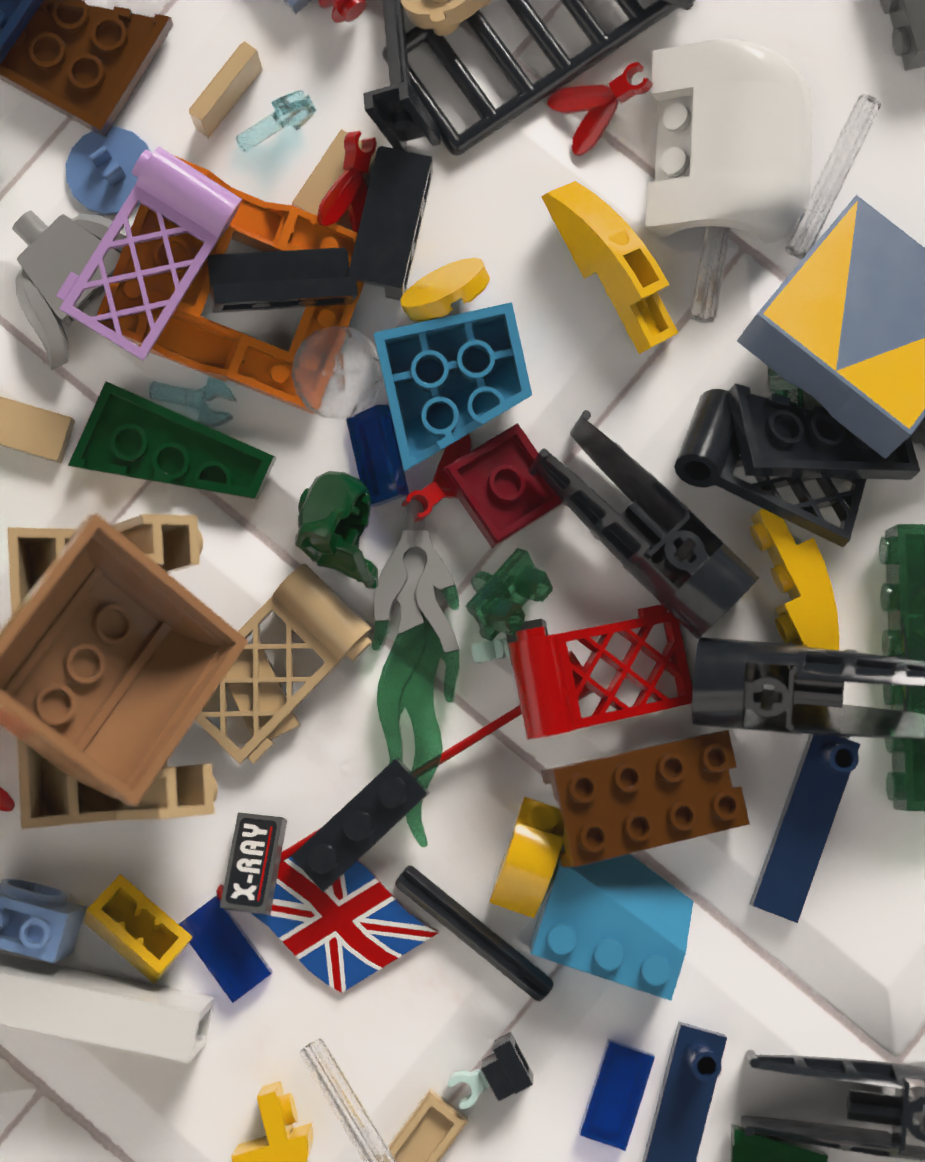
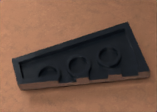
M736 383L727 392L745 476L911 480L920 472L911 436L887 458H883L835 420L824 407L815 405L810 410L791 405L790 398L771 393L768 398L750 393V387Z

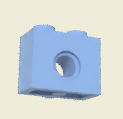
M2 879L0 883V949L55 963L74 953L87 906L67 901V893L50 886L24 880Z

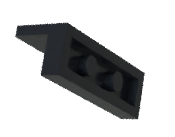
M379 146L375 156L348 275L356 276L357 282L384 287L386 298L400 301L408 285L433 176L432 156Z
M343 247L210 255L207 259L212 313L352 304L358 295L356 276L348 275V251Z

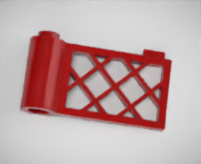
M660 604L637 609L639 615L637 619L546 635L544 626L517 631V641L508 643L527 739L563 734L576 729L692 704L693 689L679 621L670 612L667 613V609ZM661 623L664 625L667 640L662 653L645 641L653 626ZM640 628L637 634L631 629ZM615 632H618L632 643L622 662L605 649ZM601 635L598 642L594 641L591 638L594 636ZM578 640L592 651L582 670L570 662L567 647L568 641ZM640 650L656 662L647 680H644L630 669ZM600 658L616 670L607 689L590 677ZM664 669L674 676L678 693L677 697L668 698L655 688ZM624 678H627L641 689L632 707H628L615 697ZM584 686H586L598 695L601 700L591 716L581 717L578 696ZM649 697L655 700L654 702L647 703ZM610 705H611L614 709H616V710H613V711L606 712L607 709H608V707H609Z

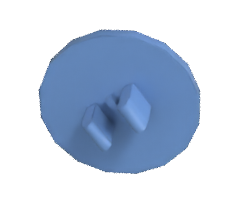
M111 127L106 137L94 131L83 135L71 148L65 164L66 182L74 198L90 211L102 215H117L138 179L132 175V170L138 158L145 149L150 151L146 142L134 132L120 127Z

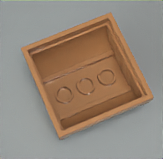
M97 513L89 515L78 526L68 544L0 631V725L69 776L97 791L121 800L127 806H136L249 641Z

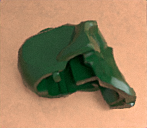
M327 471L317 476L310 488H306L301 494L298 504V531L295 535V545L309 556L312 562H316L317 566L340 571L346 576L357 580V582H363L368 589L377 588L378 568L371 561L365 559L363 552L359 549L360 537L369 525L371 511L369 491L361 480L346 472Z

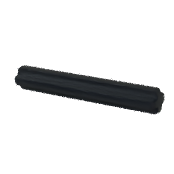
M409 865L402 871L395 882L396 887L535 1001L541 1002L545 999L554 985L548 975L415 867Z

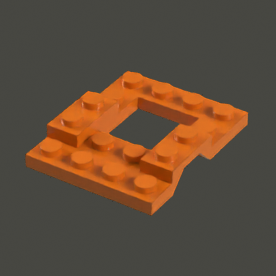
M179 158L243 199L235 217L218 240L210 255L226 254L231 239L262 252L343 247L348 251L350 267L357 238L356 232L335 223L329 226H321L317 221V216L293 205L265 202L232 188L208 169ZM140 204L131 227L132 236L161 231L157 214L143 204ZM163 218L166 230L178 227ZM189 233L168 237L174 263L194 259L204 244ZM163 238L135 244L141 270L169 264ZM129 246L123 247L112 277L136 272ZM206 260L150 353L223 382L231 381L315 414L365 283L356 281L358 295L352 304L305 307L289 351H285L201 316L210 295L208 264ZM188 268L176 270L179 283ZM171 271L143 277L150 304L171 298L175 291ZM138 279L110 285L116 311L144 305ZM106 292L97 315L111 312ZM164 308L151 310L154 323ZM146 312L118 318L123 337L138 344L140 347L150 332ZM113 319L100 322L116 332Z

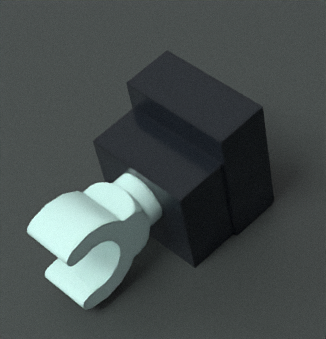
M512 1032L494 1040V1053L482 1060L481 1069H476L472 1072L460 1070L449 1077L448 1087H453L460 1082L467 1083L471 1087V1094L460 1100V1109L470 1108L474 1105L479 1094L484 1092L489 1086L499 1102L533 1085L534 1074Z

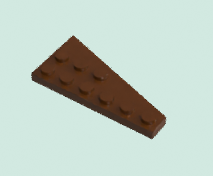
M44 0L1 62L0 80L106 137L174 24L170 16L155 14L154 17L134 14L128 8L114 6L113 9L87 5L85 0Z

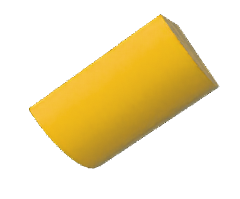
M121 874L89 906L83 922L153 984L167 971L193 937Z

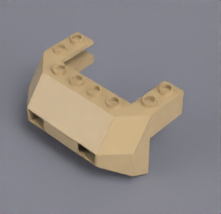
M141 514L111 525L167 573L200 565L203 537L198 530L197 515ZM7 527L11 616L68 544L76 529ZM17 737L21 829L112 820H160L215 814L214 802L217 798L218 787L216 779L212 775V764L167 767L166 762L136 806H127L121 800L97 791L64 773Z

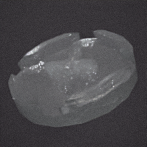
M331 326L316 330L301 342L293 358L292 379L296 394L306 408L325 418L344 419L362 414L374 403L381 390L383 376H380V361L377 349L367 336L355 328Z

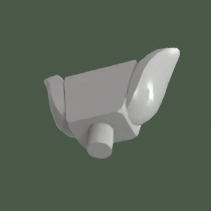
M29 210L12 227V230L28 245L16 259L21 265V269L15 279L16 296L22 311L46 350L51 370L68 362V341L61 321L67 327L75 321L74 318L59 309L64 301L56 295L71 271L80 276L113 222L99 215L80 214L71 219L62 214L52 224L47 226L32 210ZM125 227L122 228L116 240L127 238ZM123 247L110 249L103 259L108 278L112 277ZM100 268L97 269L91 281L102 279ZM104 286L84 290L75 308L84 312L105 291Z

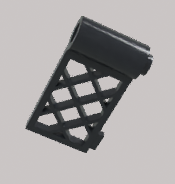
M723 389L705 391L699 398L674 465L678 477L694 487L707 488L716 485L844 548L851 539L867 479L843 478L851 482L852 485L850 491L839 493L830 478L777 477L771 479L767 476H754L757 482L750 484L734 476V469L743 466L727 397L728 391ZM816 479L826 497L813 500L803 482ZM790 486L799 503L793 505L783 500L777 488ZM832 506L841 522L840 527L825 521L819 509Z

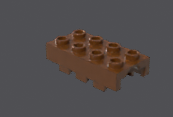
M729 730L707 733L541 770L543 782L551 784L553 797L558 802L563 818V843L565 850L560 851L559 854L561 867H577L749 825L750 822L742 787H732L729 769L737 768Z

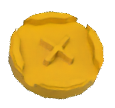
M475 257L446 264L430 272L409 287L400 299L401 306L412 321L424 322L444 317L453 311L450 304L460 298L464 304L470 303L480 295L488 285L490 276L482 259Z

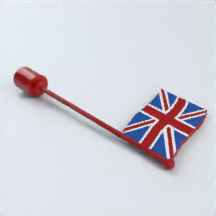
M569 651L570 662L582 670L583 666L575 654ZM584 686L578 696V702L593 692ZM520 705L413 770L412 773L417 778L422 777L522 715ZM315 831L282 852L271 915L251 914L267 925L309 972L329 987L343 993L435 936L439 931L426 925L406 910L368 867L359 860L333 885L322 892L291 857L317 832ZM222 884L216 890V895L220 901L224 888Z

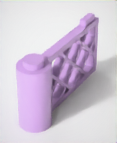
M160 146L153 153L145 149L140 155L132 170V175L138 178L134 188L80 276L71 271L56 295L64 301L59 308L62 312L142 361H145L218 240L229 227L243 200ZM138 202L157 214L161 231L132 236L128 219ZM163 218L178 227L166 230ZM125 227L127 238L116 240L122 228ZM189 233L204 243L194 259L174 263L168 237ZM163 238L169 264L141 270L135 244ZM129 246L136 272L108 278L103 260L108 251ZM100 268L102 279L91 281L97 269ZM188 268L179 283L176 270ZM171 271L175 285V291L171 298L150 304L143 277ZM138 279L144 305L116 311L110 285ZM104 286L110 313L90 317L75 308L84 290ZM164 308L154 323L151 310ZM146 312L150 332L140 347L123 337L118 318ZM113 319L116 332L100 322Z

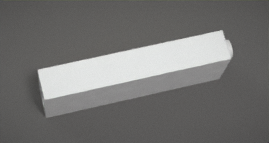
M0 953V1025L185 1063H190L206 1044L215 996Z

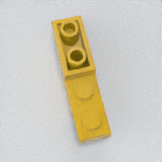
M576 181L541 196L583 278L586 279L597 273L606 294L614 305L638 353L641 354L678 334L671 317L657 293L670 284L647 247L627 222L600 197Z
M765 509L759 510L750 517L753 523L750 526L751 536L761 552L767 551L774 565L770 572L775 585L782 594L787 592L791 601L775 608L779 617L775 618L774 621L781 638L786 644L792 642V644L807 645L810 648L839 650L838 613L833 588L825 562L814 537L796 545L783 518Z

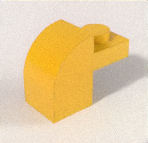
M524 796L509 845L499 867L489 903L535 918L549 886L563 843L564 823L561 809Z
M281 1081L262 1086L256 1098L266 1136L238 1144L231 1156L232 1162H307L313 1145L312 1123L293 1128L292 1123L298 1122L293 1095L291 1093L284 1094Z

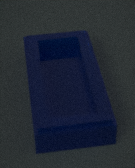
M376 405L346 418L359 479L369 491L371 507H378L409 495L389 405Z
M216 895L180 922L179 925L193 936L189 942L231 1002L234 1003L272 974L273 970L231 912L220 908L221 901Z
M609 1038L607 1039L578 1132L580 1136L626 1151L654 1063L655 1056L653 1053Z

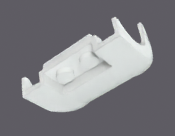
M712 39L654 50L652 56L651 82L653 85L651 87V95L658 101L655 182L647 183L645 228L659 238L669 237L671 234L683 229L702 226H722L741 229L755 235L765 244L787 238L786 233L797 223L802 211H807L811 190L813 100L811 89L808 87L802 74L789 60L776 51L762 45L736 39Z

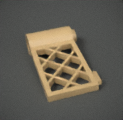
M306 563L300 565L278 586L272 597L238 630L246 639L253 632V644H247L243 649L253 650V678H226L225 675L220 683V712L201 711L195 721L239 764H242L247 758L255 764L274 744L267 736L343 659L348 657L354 662L371 645L372 641L367 635L371 632L372 628ZM272 612L276 613L286 623V644H259L260 624ZM293 631L305 643H293ZM259 649H286V677H259ZM293 649H312L325 661L311 677H293ZM286 682V703L278 711H260L259 683ZM293 682H306L293 695ZM227 683H253V711H227ZM253 716V737L242 749L228 737L227 717ZM260 716H273L260 729ZM208 717H220V729Z

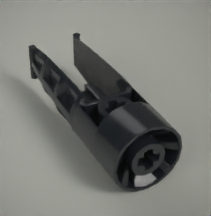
M584 410L571 429L570 436L573 437L583 451L632 503L619 514L579 476L545 448L541 449L529 468V474L534 476L539 473L559 496L564 505L568 506L586 525L593 537L601 541L623 564L622 567L646 588L696 639L700 638L755 584L759 576L711 531L686 504H683L660 483L657 477L648 472L624 451L619 444L590 423L588 420L591 417V413L588 410ZM673 555H676L681 560V562L676 560Z
M700 637L694 666L693 725L795 735L803 733L838 736L840 738L925 739V714L843 704L844 682L925 686V661L906 659L903 656L889 657L857 653L856 650L852 649L840 651L810 648L807 645ZM764 684L774 685L775 689L768 690L763 687Z
M753 1050L746 1052V1057L752 1068L895 1088V1095L849 1090L846 1100L848 1120L893 1125L892 1134L884 1130L744 1115L741 1117V1124L745 1135L752 1136L754 1132L791 1141L844 1151L925 1161V1147L906 1144L907 1130L916 1139L925 1142V1115L923 1123H919L913 1116L914 1113H921L924 1109L925 1088L921 1086L910 1087V1083L905 1079L925 1080V1067L834 1057L756 1055Z

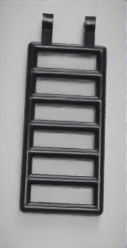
M506 0L555 68V70L534 84L479 9L465 21L518 93L497 109L444 36L436 35L433 29L413 27L406 32L407 54L424 42H427L481 118L460 134H458L408 63L410 85L413 86L415 93L438 125L443 144L452 155L459 156L679 7L663 0H657L644 9L638 0H615L629 20L607 34L583 0H560L592 44L570 59L528 0ZM385 46L382 51V56L385 62L388 64L387 46Z

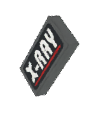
M238 812L220 908L271 915L287 826L285 818Z

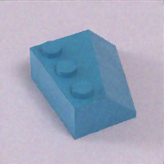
M512 302L373 333L404 472L532 396Z
M562 843V847H561V850H560V851H564V850H565V848H564V843ZM631 854L577 867H561L560 858L558 857L529 944L531 955L672 1001L686 955L693 900Z

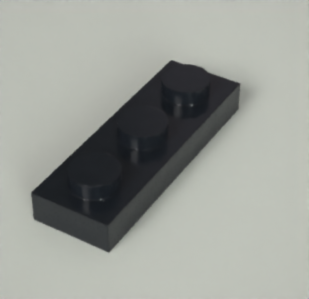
M395 758L291 857L318 888L324 892L426 798L430 792L399 758Z

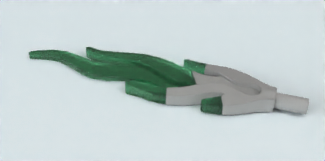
M411 500L406 506L407 530H402L398 546L382 569L378 578V586L374 591L375 632L372 648L377 652L382 650L389 635L394 604L398 601L401 607V620L397 636L382 668L378 682L377 708L390 757L389 764L395 758H399L402 762L404 761L400 719L402 712L406 708L412 722L415 739V755L411 772L428 790L439 767L443 753L441 730L434 706V684L440 660L442 659L446 665L444 696L447 703H454L460 671V649L452 627L436 600L435 589L443 594L453 611L459 610L460 601L454 579L448 567L433 547L429 531L425 530V519L420 522H413V518L417 513L423 512V505L417 500ZM423 799L406 815V820L417 843L424 848L428 846V841L422 822Z

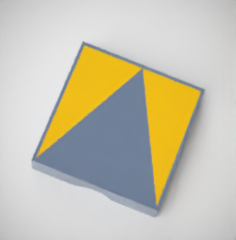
M856 194L758 311L737 339V342L787 382L813 396L835 420L883 458H887L910 437L925 417V247Z

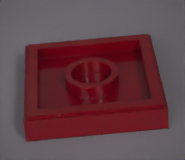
M518 423L445 466L440 472L492 549L564 504L539 473L534 476L529 474V468L539 453Z

